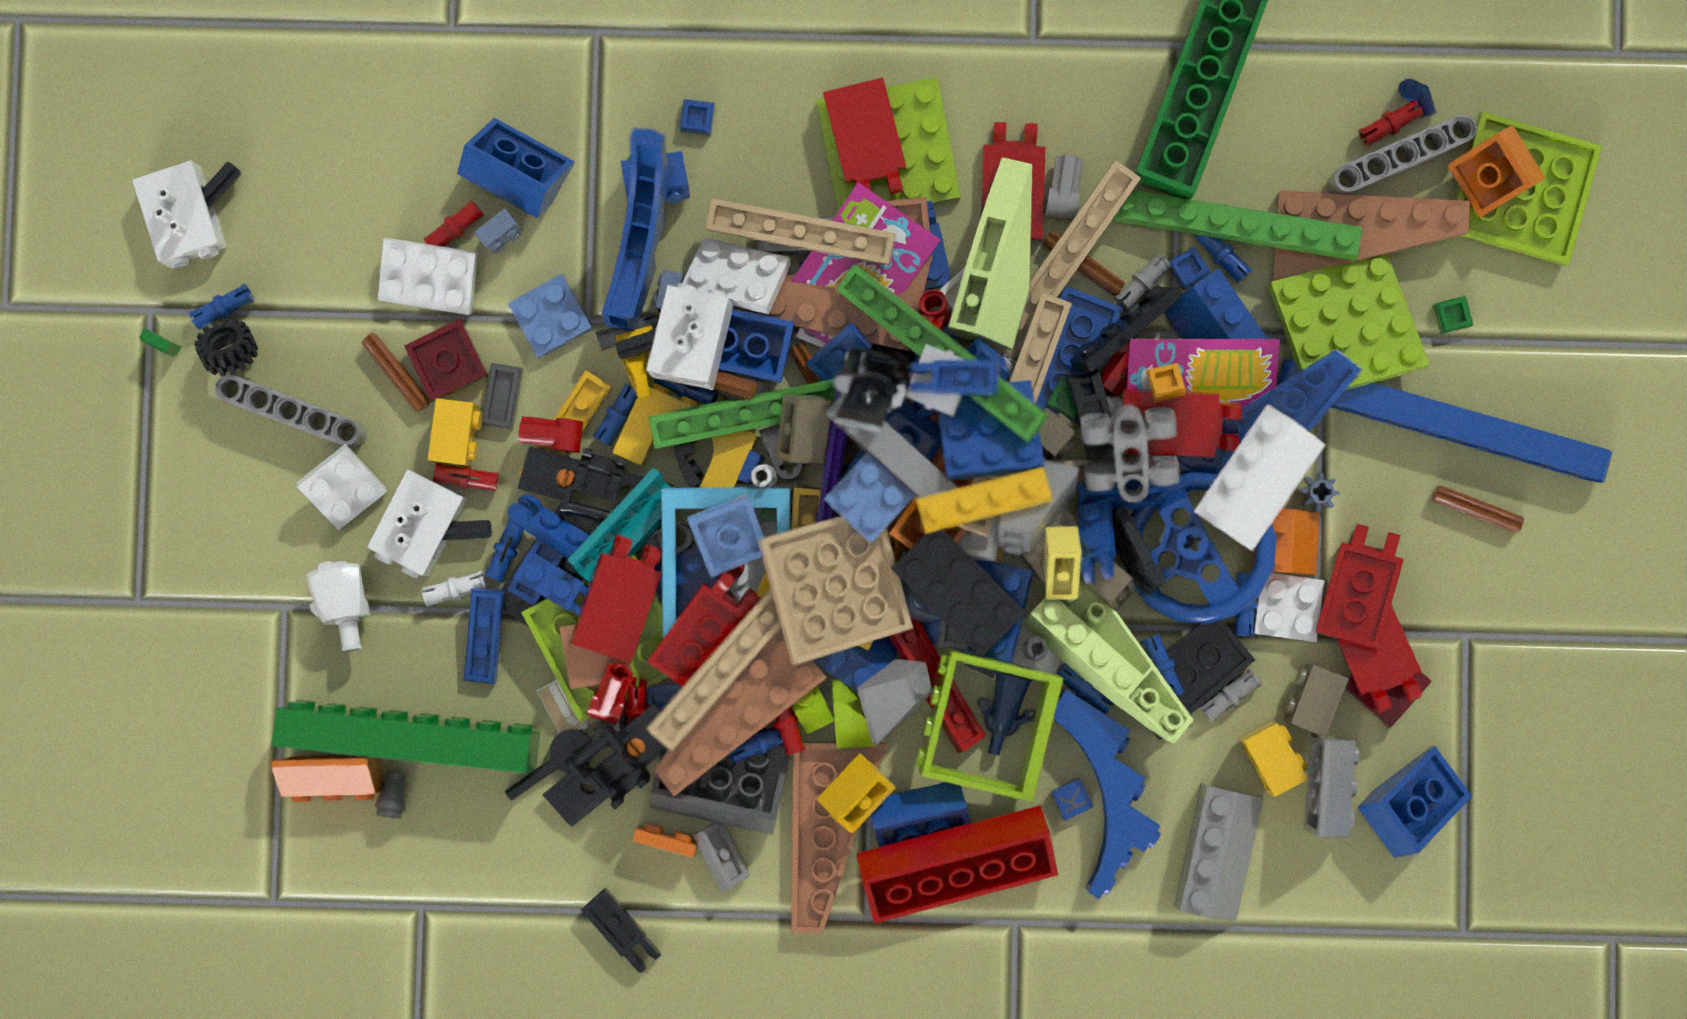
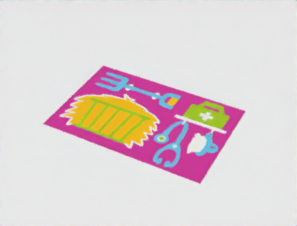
M858 182L832 221L895 233L896 238L890 266L811 251L791 282L835 287L836 282L844 279L855 264L895 295H899L906 291L941 239ZM806 329L826 344L836 336Z
M1130 339L1127 389L1150 390L1146 370L1177 363L1186 391L1219 393V402L1241 403V406L1244 407L1276 386L1280 339Z

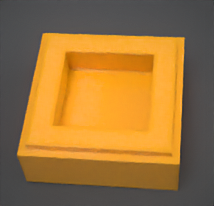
M1177 363L1146 370V377L1154 403L1186 395V388Z

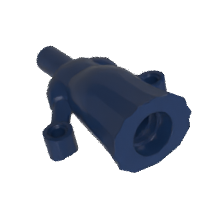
M996 671L992 710L990 709L991 702L988 698L979 697L977 699V706L985 716V725L988 731L992 733L988 753L1000 756L1004 737L1017 732L1020 728L1019 726L1029 721H1034L1036 710L1032 708H1026L1023 714L1018 716L1032 679ZM986 701V704L982 706L981 703ZM1033 712V715L1029 717L1028 714Z

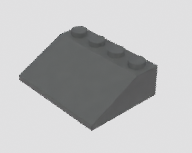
M761 728L759 731L762 732L767 729ZM784 743L767 749L766 754L759 755L757 753L733 764L729 757L732 754L730 752L675 796L672 795L659 776L655 774L650 793V808L773 835L790 755H786ZM669 749L660 755L659 763Z

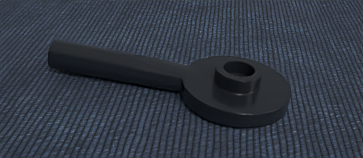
M567 729L560 732L551 743V759L506 789L505 794L511 801L557 769L569 773L570 770L565 764V759L570 755L575 756L592 742L591 738L585 732L578 729Z

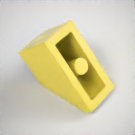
M1078 526L1045 527L1046 600L1078 599L1081 564Z

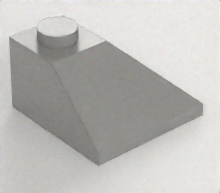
M896 658L857 688L872 744H879L912 718L931 694L932 686L925 662Z

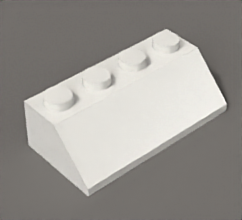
M1267 404L1194 512L1226 535L1253 551L1319 456L1325 444L1298 423Z

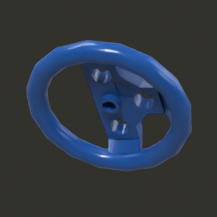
M1190 471L1179 475L1180 481L1178 483L1166 485L1164 490L1167 493L1165 503L1158 506L1134 509L1131 514L1143 539V531L1155 510H1159L1166 526L1160 546L1150 551L1153 563L1161 566V556L1167 552L1174 553L1176 556L1174 567L1171 569L1162 568L1166 578L1165 581L1176 575L1195 580L1209 601V604L1206 605L1181 603L1162 593L1159 588L1155 589V592L1151 595L1146 596L1140 593L1135 585V590L1150 608L1177 622L1209 624L1237 615L1260 596L1274 570L1277 537L1272 524L1257 544L1255 564L1245 583L1238 587L1200 517L1194 512L1195 508L1187 492L1192 490L1208 491L1220 473ZM1182 509L1187 510L1189 513L1188 523L1180 527L1175 526L1173 523L1175 512ZM1195 541H1201L1198 544L1199 550L1196 552L1192 550V544ZM1211 564L1217 565L1220 570L1218 579L1213 582L1205 581L1203 578L1204 568Z

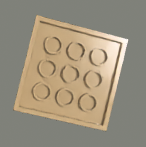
M837 516L758 539L791 664L803 663L913 628L900 577L890 568L895 563L887 528L872 543H869L845 519Z

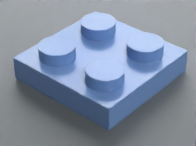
M563 274L508 303L539 359L593 329Z
M867 452L823 500L869 543H872L915 495L875 457Z
M746 493L687 517L711 577L762 557L758 539L764 538Z

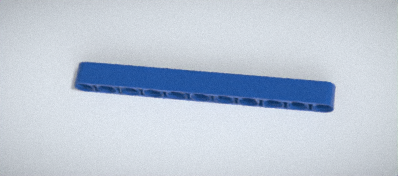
M1283 360L1276 386L1299 372L1295 360ZM1376 383L1345 390L1330 407L1596 483L1605 482L1613 453L1602 447Z

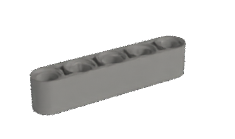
M1458 115L1346 163L1329 177L1328 190L1334 194H1355L1455 151L1474 138L1477 131L1476 122L1468 115ZM1453 126L1462 129L1463 138L1455 136ZM1425 138L1431 139L1435 143V151L1429 150L1425 146ZM1397 150L1406 154L1407 163H1402L1396 158ZM1367 164H1376L1379 168V175L1371 174L1368 171ZM1339 175L1349 177L1351 187L1342 186L1339 182Z
M229 374L220 377L215 384V393L220 400L342 446L346 444L349 448L359 447L366 440L367 432L362 423ZM237 382L239 391L236 396L231 398L228 393L229 387ZM266 393L268 402L266 406L259 409L257 399L261 394ZM295 404L297 413L295 417L288 419L286 417V409L289 405ZM323 414L326 418V424L321 430H317L314 425L315 419ZM349 425H353L355 435L351 440L346 441L343 436L344 429Z
M845 392L825 411L826 415L834 423L846 395ZM885 421L880 432L876 431V433L871 432L869 429L861 428V430H858L854 426L846 425L843 427L839 423H835L864 451L869 452L917 499L958 489Z

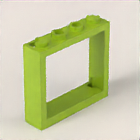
M948 648L947 656L942 655L940 658L938 673L942 674L939 686H934L932 690L930 704L934 705L932 717L927 716L925 719L923 735L927 736L924 748L919 747L915 766L919 767L918 771L923 777L1033 802L1063 678L1058 674ZM957 661L1043 682L1018 784L932 764Z

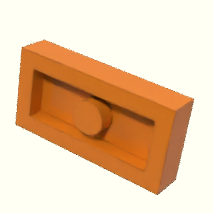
M645 822L644 827L639 825L635 829L632 840L634 842L691 858L696 854L698 845L696 841L692 840L693 835L689 833L675 831V834L672 835L662 832V826Z

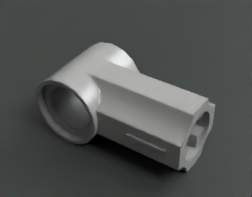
M1071 155L1056 156L1052 185L1048 189L1044 215L1074 219L1078 212L1080 200L1078 187L1083 159Z

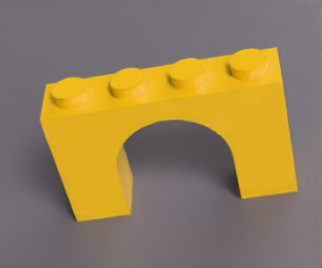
M653 383L649 387V396L636 399L612 453L645 467L654 447L648 416L694 407L698 405V402L682 396L680 400L668 395L669 389ZM755 429L711 437L714 446L713 458L700 487H737L740 481L738 475L750 450H754L759 439L758 435L753 433Z

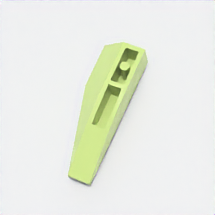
M1003 157L1001 159L974 237L950 319L949 329L953 336L973 341L980 337L989 345L1009 350L1014 348L1030 289L1032 164Z
M1080 579L1078 599L1046 600L1044 598L1022 623L1034 636L1042 637L1046 641L1048 649L1086 682L1088 681L1092 687L1171 744H1174L1194 721L1118 613Z

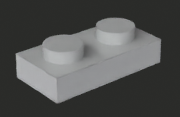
M715 822L693 835L721 892L730 889L750 876L724 824Z

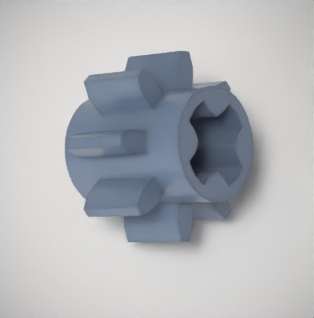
M1317 473L1316 481H1313L1310 477H1305L1306 487L1298 490V493L1303 494L1305 498L1302 506L1312 504L1314 505V512H1320L1322 504L1328 508L1334 507L1331 499L1333 496L1340 495V492L1334 491L1332 486L1336 480H1323V473ZM1319 487V490L1324 491V496L1318 497L1317 494H1313V489Z

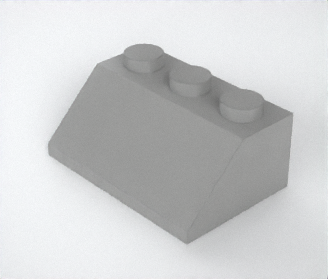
M1310 736L1304 830L1318 837L1349 836V829L1354 827L1355 812L1351 809L1352 797L1356 796L1357 780L1353 778L1354 765H1357L1359 762V748L1355 746V740Z

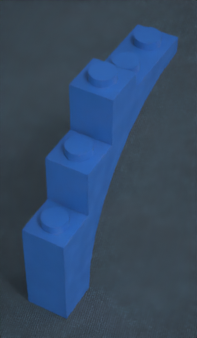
M633 127L630 135L631 168L625 223L615 270L602 310L606 326L627 331H635L657 269L655 251L665 224L663 206L674 176L673 160L667 157L665 135L653 129Z
M1063 688L1059 694L1053 720L1066 729L1082 748L1094 770L1102 795L1104 812L1103 841L1096 867L1085 886V889L1090 894L1100 899L1102 894L1107 895L1116 882L1114 875L1119 867L1125 868L1133 855V852L1130 851L1131 848L1135 846L1142 852L1147 847L1151 849L1160 837L1161 833L1158 829L1161 825L1129 805L1131 800L1137 801L1145 789V785L1142 784L1145 777L1114 758L1116 753L1122 754L1129 744L1130 738L1127 735L1130 730Z

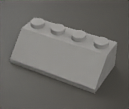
M1201 783L1174 906L1179 911L1211 919L1237 920L1263 797Z

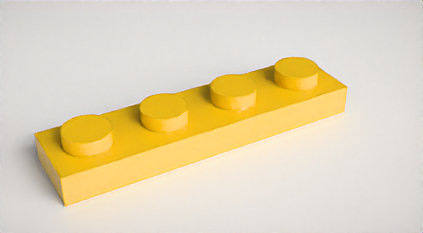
M1042 467L917 499V505L924 531L928 533L1051 502L1052 494L1044 468Z

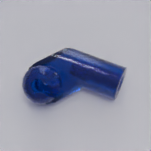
M1410 78L1400 82L1398 86L1400 96L1409 101L1416 100L1419 103L1418 108H1422V118L1437 113L1427 85Z

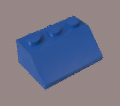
M494 117L464 145L457 174L493 193L498 198L504 199L524 212L538 218L553 203L571 171L574 161Z
M1219 268L1180 295L1181 298L1164 311V314L1182 339H1268Z
M733 309L718 370L781 383L794 336V322Z
M886 636L873 640L869 650L854 646L815 658L813 661L858 693L857 688L890 664L898 654V651L890 638Z
M941 782L889 795L871 814L878 848L970 824L962 786L948 782Z

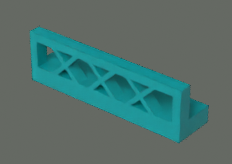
M654 467L567 560L575 572L589 584L600 552L610 555L616 534L633 539L631 548L626 555L632 557L660 527L661 488L672 487L665 482L661 473Z

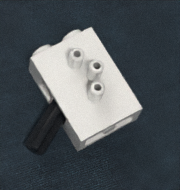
M192 160L132 180L158 262L172 269L187 266L189 260L198 257L201 259L211 258L218 255L219 250L227 248L214 204L241 176V171L235 165L226 162L208 183H206L202 167Z
M678 283L677 287L667 285L657 329L618 341L616 343L618 356L624 360L651 351L647 371L653 378L713 390L734 305L730 298L726 297L727 294L719 290L709 289L708 293L696 291L694 286L684 283Z
M407 469L367 548L375 551L374 558L389 565L394 561L403 566L401 569L403 573L418 579L419 575L430 576L447 541L490 538L492 536V524L490 520L458 521L469 499L415 471Z

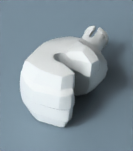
M328 561L319 563L316 569L306 574L308 587L314 601L310 604L311 612L325 625H338L342 652L361 650L362 646L357 622L370 617L368 600L365 599L361 566L359 563H348L346 561Z

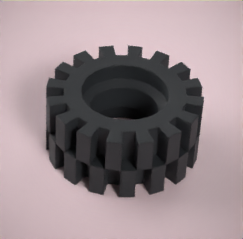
M226 318L222 319L221 324L214 321L211 323L212 328L205 326L202 329L204 334L198 333L196 336L198 341L194 342L195 350L204 368L213 375L219 373L220 376H226L228 371L231 375L236 374L235 370L238 368L243 371L246 369L244 364L251 365L254 362L252 357H257L258 354L256 351L258 346L249 327L242 320L238 322L237 319L232 318L229 323ZM231 345L230 347L221 350L223 347Z

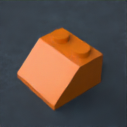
M1513 125L1496 133L1447 165L1479 218L1546 179Z
M1281 509L1272 522L1277 537L1274 573L1316 575L1320 513L1296 509ZM1256 547L1254 548L1253 566L1256 558Z

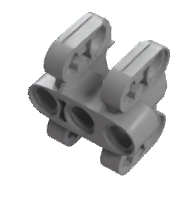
M1125 405L1118 408L1111 418L1105 413H1091L1081 416L1083 443L1090 445L1113 443L1114 458L1110 457V460L1084 464L1085 482L1088 490H1109L1115 487V482H1118L1121 496L1128 502H1138L1144 499L1148 493L1149 479L1152 484L1160 486L1172 485L1180 481L1179 464L1176 456L1149 457L1147 451V440L1176 436V417L1173 409L1166 407L1151 408L1146 410L1143 416L1138 408L1132 405ZM1127 448L1139 450L1138 455L1132 459L1123 457L1122 453ZM1129 479L1141 481L1140 486L1136 489H1128L1124 485Z

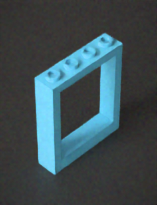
M661 488L662 638L676 620L675 509L711 508L746 493L753 508H777V534L790 530V488Z

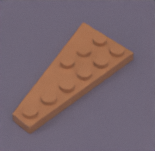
M1297 191L1278 192V214L1363 227L1356 261L1465 235L1469 227L1470 201ZM1274 248L1272 281L1328 266H1339L1356 261Z
M926 260L906 291L896 295L917 312L920 310L919 299L925 291L931 260ZM795 274L786 275L769 315L733 307L735 310L794 322V327L805 328L832 335H837L852 322L872 344L911 352L904 343L836 290L843 279L838 280L835 287L791 282Z
M780 627L672 751H667L654 771L672 795L675 796L825 680L826 676L813 659L796 665L791 664L783 631Z
M803 742L806 750L793 754L791 933H823L859 829L858 827L853 834L834 820L817 801V798L859 753L879 769L887 743L874 744V747L837 749L836 742Z

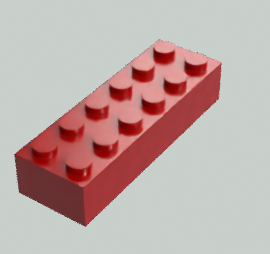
M1041 805L856 853L862 883L874 924L1059 876L1050 831Z

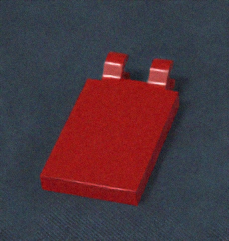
M881 77L823 92L845 183L855 182L857 185L859 182L871 191L869 181L886 177L890 195L901 193L903 187L898 171L906 169V163L884 78Z
M994 122L992 145L983 146L981 216L1002 157L1032 164L1031 241H1042L1046 147L1036 146L1038 123H1025L1023 141H1006L1007 122Z
M1123 388L1122 406L1132 405L1138 408L1143 416L1144 412L1151 408L1166 407L1174 411L1176 417V436L1147 440L1148 454L1216 457V448L1236 451L1239 447V434H1222L1223 418L1241 419V403L1219 402V393L1186 391L1184 396L1154 403L1151 390ZM1127 448L1123 453H1139V450Z
M1356 524L1351 544L1341 542L1316 633L1378 650L1404 558L1395 556L1401 535L1388 532L1384 548L1381 550L1364 545L1369 527Z
M616 534L610 555L600 552L570 644L632 663L662 575L661 572L654 570L660 559L662 549L645 544L641 559L637 560L626 556L631 548L633 539Z
M727 571L718 575L711 588L702 583L650 654L647 663L683 687L761 597L755 594V591L751 588L746 590L739 602L725 593L735 580L734 576Z
M1392 605L1378 650L1336 639L1360 696L1370 693L1378 713L1391 709L1392 704L1385 691L1402 685L1409 702L1421 698L1423 694L1414 676L1421 674L1422 670Z

